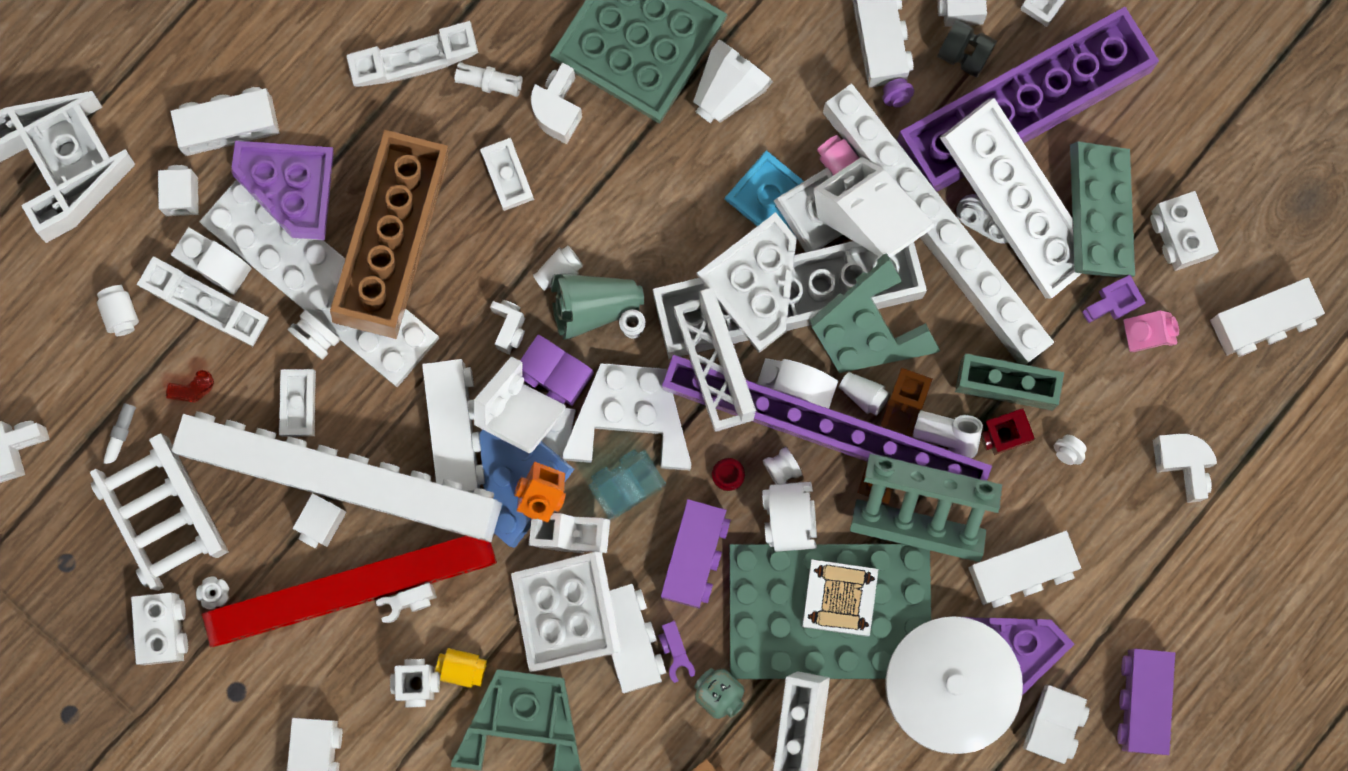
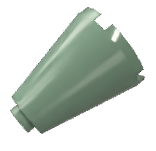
M554 274L551 280V293L557 292L556 302L552 303L555 323L560 336L563 335L564 340L574 338L619 320L625 311L631 309L639 311L640 305L644 304L643 289L641 285L637 286L632 279Z

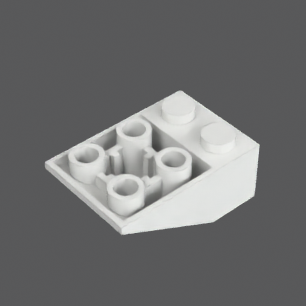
M864 157L859 158L814 188L818 220L879 257L888 253L891 258L934 228V223L886 170Z

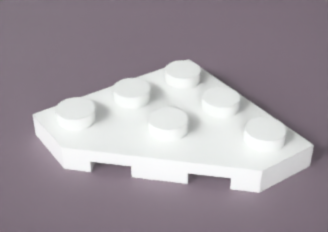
M776 212L697 273V276L707 289L714 287L719 304L759 353L786 332L796 237Z

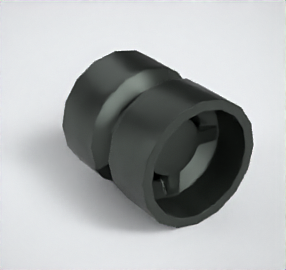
M956 20L937 57L952 65L957 62L960 63L961 70L977 78L993 51L997 40L982 32L975 35L971 26ZM968 44L976 48L972 56L964 53Z

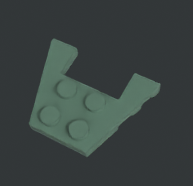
M888 253L882 255L877 260L878 264L869 273L864 271L857 277V283L844 295L842 293L838 294L810 319L813 330L839 373L925 356L940 351L926 323L894 338L874 303L872 296L902 282Z
M497 669L478 707L477 713L451 762V767L482 771L487 736L490 735L556 744L553 771H582L565 678Z

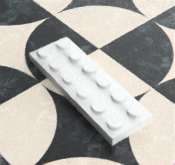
M995 98L986 100L943 134L940 139L1044 297L1053 298L1082 274L1075 273L1073 219Z

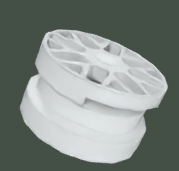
M304 310L300 315L301 320L297 324H292L288 331L323 360L328 354L327 349L331 345L335 346L340 339L314 316Z

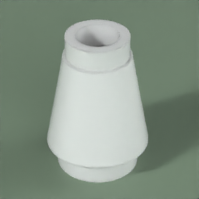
M567 245L563 249L558 248L533 276L545 291L551 287V280L554 274L577 275L579 274L578 270L583 267V264Z
M851 372L844 376L839 385V389L844 391L867 414L871 412L874 415H878L890 396V393L884 390V385L856 374L854 375Z

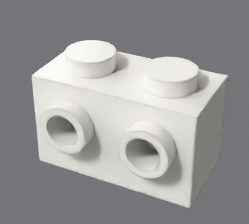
M1195 191L1158 203L1152 210L1151 223L1153 229L1157 234H1161L1165 244L1162 246L1164 257L1168 264L1172 263L1175 271L1209 260L1219 252Z
M175 593L131 597L136 664L153 665L184 661V653L188 652L187 635L182 633L181 620H184L186 617L184 600H180L179 594Z

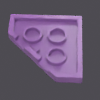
M235 141L232 174L238 182L292 238L325 240L334 156L333 147Z
M969 618L992 628L1011 647L1021 670L1022 695L1074 645L1065 633L1049 619Z

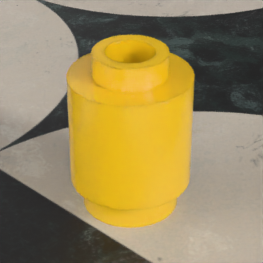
M448 648L446 654H439L435 672L441 674L440 681L469 688H472L473 685L481 687L487 660L479 659L477 654Z

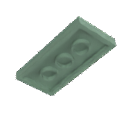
M1085 142L1070 144L1075 273L1124 278L1128 275L1134 277L1135 258L1130 149Z

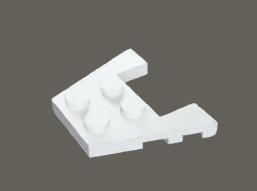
M601 363L565 446L562 459L564 461L591 463L594 429L662 434L660 468L690 471L691 461L674 396L662 388L667 370Z

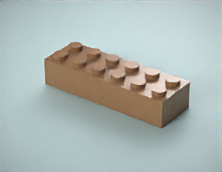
M384 130L330 309L332 323L397 339L448 164L447 145Z

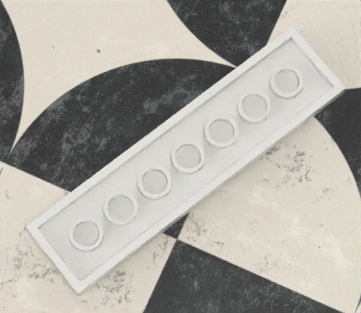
M238 180L229 187L199 221L396 387L403 382L440 339L436 333L407 309H405L397 339L332 323L330 309L345 258L323 240L292 238Z

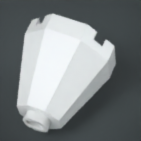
M719 39L711 49L693 101L699 106L695 112L709 123L714 118L721 123L766 92L773 81L754 64L743 58L737 51Z

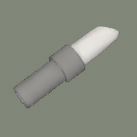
M123 404L116 425H113L110 433L111 438L106 449L104 464L114 462L117 459L123 441L125 442L128 436V428L136 410L135 406Z

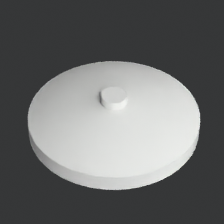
M942 617L916 627L897 645L887 667L885 681L886 697L896 722L914 741L938 752L952 754L968 753L990 745L1001 737L1012 724L1021 703L1022 675L1019 663L1011 647L992 628L969 618Z

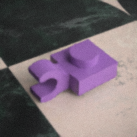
M1128 275L1101 289L1099 294L1103 300L1090 305L1082 313L1088 323L1108 312L1116 320L1142 307L1146 302L1132 277Z
M675 621L662 625L664 633L658 635L664 653L671 652L674 658V662L669 670L671 680L674 683L678 682L676 670L681 666L688 669L691 677L695 676V669L688 660Z

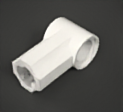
M920 410L913 437L914 439L948 447V450L973 458L978 453L983 424L978 418L971 415H960L952 419Z

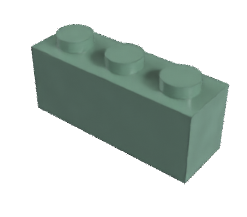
M965 353L960 360L955 392L1053 411L1059 405L1064 372Z

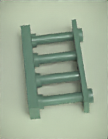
M869 454L864 482L872 483V488L868 501L856 499L850 532L981 562L984 554L986 529L979 527L985 510L995 513L999 512L1002 484ZM886 487L906 491L901 509L881 505ZM919 495L939 499L933 517L914 513ZM952 502L972 507L966 525L947 520Z

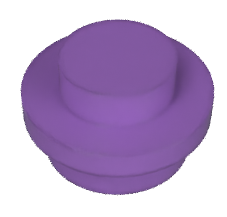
M904 78L892 80L883 87V101L888 106L902 107L911 100L914 88Z

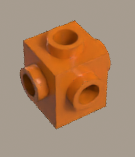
M534 461L527 477H520L516 485L514 496L518 497L517 511L531 519L549 522L553 512H559L565 500V473Z

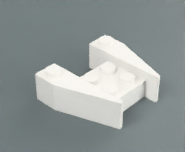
M92 91L6 107L0 110V162L28 148L51 189L21 205L35 231L45 243L75 228L135 166L126 149L110 157L87 116L103 107Z

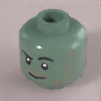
M711 668L707 670L694 686L697 690L695 693L696 702L713 718L720 719L726 715L732 718L744 706V702L741 700L744 695V686L725 669L714 670Z

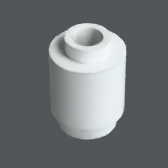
M115 285L98 292L99 300L97 301V306L107 332L115 333L116 336H124L135 330L134 326L139 323L129 293L124 291L123 286Z

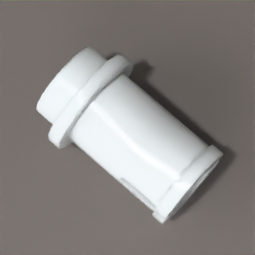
M633 309L625 311L619 320L620 328L629 338L635 339L640 336V333H643L646 323L643 314ZM627 322H636L638 325L631 328L627 326Z

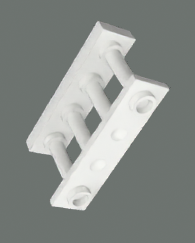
M161 433L149 439L154 448L150 450V455L108 478L104 472L97 469L90 472L94 479L90 484L99 500L104 499L139 566L136 569L139 580L144 587L149 586L150 589L157 591L164 588L159 578L160 575L203 552L204 554L209 553L210 556L219 558L229 552L179 456L171 452L173 445L170 439ZM155 466L159 468L164 467L168 475L164 484L121 506L113 489ZM170 495L174 497L179 496L184 505L180 508L181 512L139 535L136 534L128 518ZM185 524L189 526L194 524L199 534L195 537L196 541L154 564L151 563L143 547Z

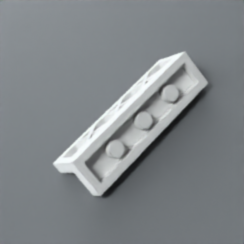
M714 287L702 290L698 300L674 306V313L714 431L716 432L753 421L756 409ZM701 309L705 319L701 328L697 329L687 324L684 313ZM706 326L708 328L709 334L704 332ZM690 333L696 335V337H695V339H694L693 341H692V338H691ZM700 338L712 343L715 348L710 360L698 355L695 347ZM716 357H718L720 365L714 363ZM700 363L706 365L704 372ZM710 368L724 375L725 383L720 391L706 382L705 378ZM727 387L731 396L724 393ZM711 394L717 396V398H716V400H715L714 402H713V399H712ZM723 399L733 404L737 416L720 421L716 411L720 400Z

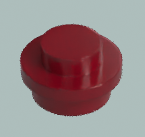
M724 458L715 464L712 470V479L719 489L734 491L743 484L745 470L736 459Z

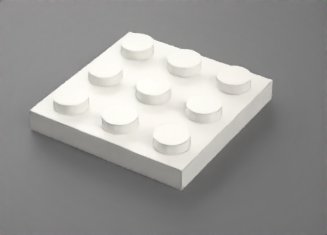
M593 552L511 573L529 672H537L621 652L602 552Z

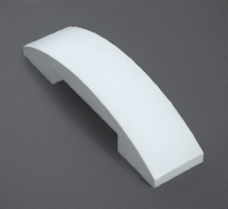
M467 21L439 29L440 34L382 50L376 46L347 54L353 85L355 87L407 79L448 67L477 54L478 49L471 22Z
M154 256L137 283L139 287L251 346H254L269 317L225 296Z

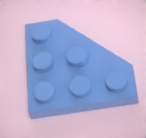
M482 430L480 432V444L485 478L483 487L484 490L495 493L493 499L502 503L494 533L509 547L515 548L531 528L532 520L517 511L518 497L514 496V491L520 477H527L534 461L564 472L565 481L574 471V468L542 441L532 453H527Z

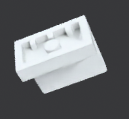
M510 357L474 399V425L527 453H532L565 413L566 406L525 385L524 377H522V362Z

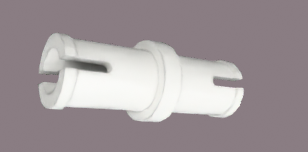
M459 62L457 66L460 70L456 69L455 72L456 83L480 87L483 92L487 93L493 90L514 95L515 97H518L520 94L518 90L522 88V76L497 72L494 67L489 66L484 69Z

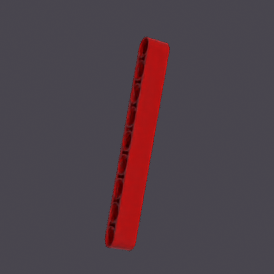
M463 536L203 613L202 618L210 647H216L378 600L382 597L395 595L427 583L432 584L497 564L491 542Z

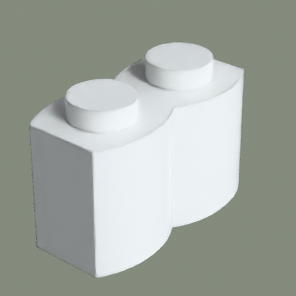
M1045 685L1030 724L1023 749L1065 764L1067 758L1073 759L1078 747V740L1074 739L1078 726L1084 727L1089 715L1090 708L1085 707L1087 699L1050 685Z

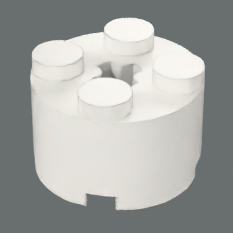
M811 482L770 485L769 489L763 490L764 510H767V514L770 515L771 522L765 523L766 543H769L770 547H774L776 552L816 549V542L814 539H810L817 538L814 500L810 501V492H813Z

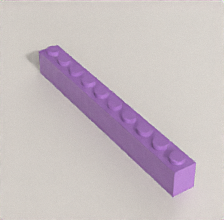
M673 355L662 384L663 390L706 405L691 361ZM701 365L702 370L704 372L706 366ZM710 368L705 378L706 382L720 391L725 383L724 375ZM746 380L756 409L752 422L867 462L871 453L985 481L989 477L992 468L989 464ZM727 387L724 393L731 396ZM711 394L712 399H713V402H714V401L716 400L717 396ZM721 399L716 409L737 416L734 405Z

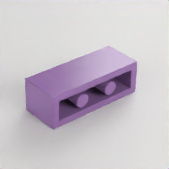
M687 499L661 593V599L700 609L701 602L708 603L713 584L707 583L710 569L717 571L722 554L721 551L716 550L719 537L726 539L731 521L725 518V509Z
M1130 649L1128 650V655L1123 656L1121 672L1122 676H1126V689H1122L1120 692L1119 706L1120 710H1124V723L1119 724L1117 741L1118 744H1122V751L1158 755L1170 754L1175 652Z

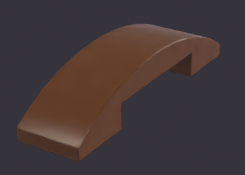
M901 368L879 427L912 437L919 412L923 408L933 378ZM866 464L857 493L869 497L872 483L864 482ZM885 488L882 502L889 504L893 488Z

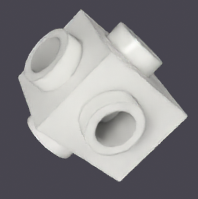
M405 659V666H395V674L390 676L391 694H395L396 701H405V707H426V700H434V693L440 691L439 672H434V666L425 665V659ZM416 677L422 679V688L419 690L413 689L411 685L412 680Z

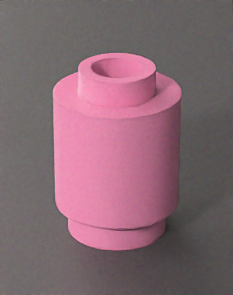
M838 135L828 139L817 150L821 155L820 161L826 168L828 167L833 176L859 159V156L845 139L841 140Z

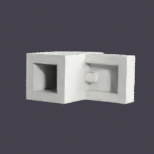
M562 63L558 71L553 70L550 73L545 87L548 88L547 90L535 84L531 95V104L539 127L546 134L567 144L582 119L580 107L564 100L575 80L574 68Z
M189 227L171 254L175 259L201 273L207 280L232 295L236 294L252 269L240 257Z
M765 358L757 384L829 409L838 380L818 369L788 359L778 361Z
M0 421V483L25 475L18 450L50 440L46 427L34 423V421H25L16 424L14 430H12L11 425Z
M1190 434L1160 435L1153 439L1157 473L1183 470L1187 503L1201 502L1207 499L1208 493L1211 492V478L1209 473H1205L1204 468H1210L1217 464L1215 454L1210 446L1202 439Z
M553 513L549 522L532 519L529 545L564 552L607 553L610 520L605 518L573 517L562 513Z

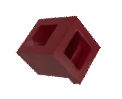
M1024 408L986 421L983 424L984 431L981 433V441L986 451L992 449L994 456L1030 444L1035 440ZM1001 429L1007 430L1009 439L1001 440L998 436V431Z

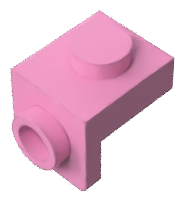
M1160 310L1123 320L1130 352L1142 351L1162 345H1177L1176 336L1179 335V326L1176 318L1172 317L1170 312Z

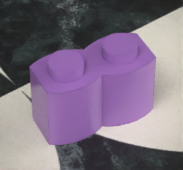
M539 334L520 360L522 362L524 383L534 389L537 385H540L548 390L546 396L562 404L566 402L573 406L594 375L590 367Z

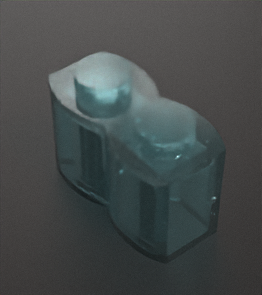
M634 449L619 459L621 465L610 471L608 467H605L591 477L593 482L588 487L610 521L666 486V482L645 450L637 453Z

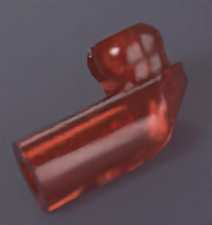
M200 370L195 373L196 376L188 385L169 383L166 390V398L192 403L198 402L212 390L214 379L210 372Z

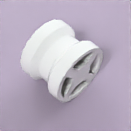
M787 447L782 448L779 451V455L774 458L767 457L763 460L775 484H786L788 479L802 476L799 465Z

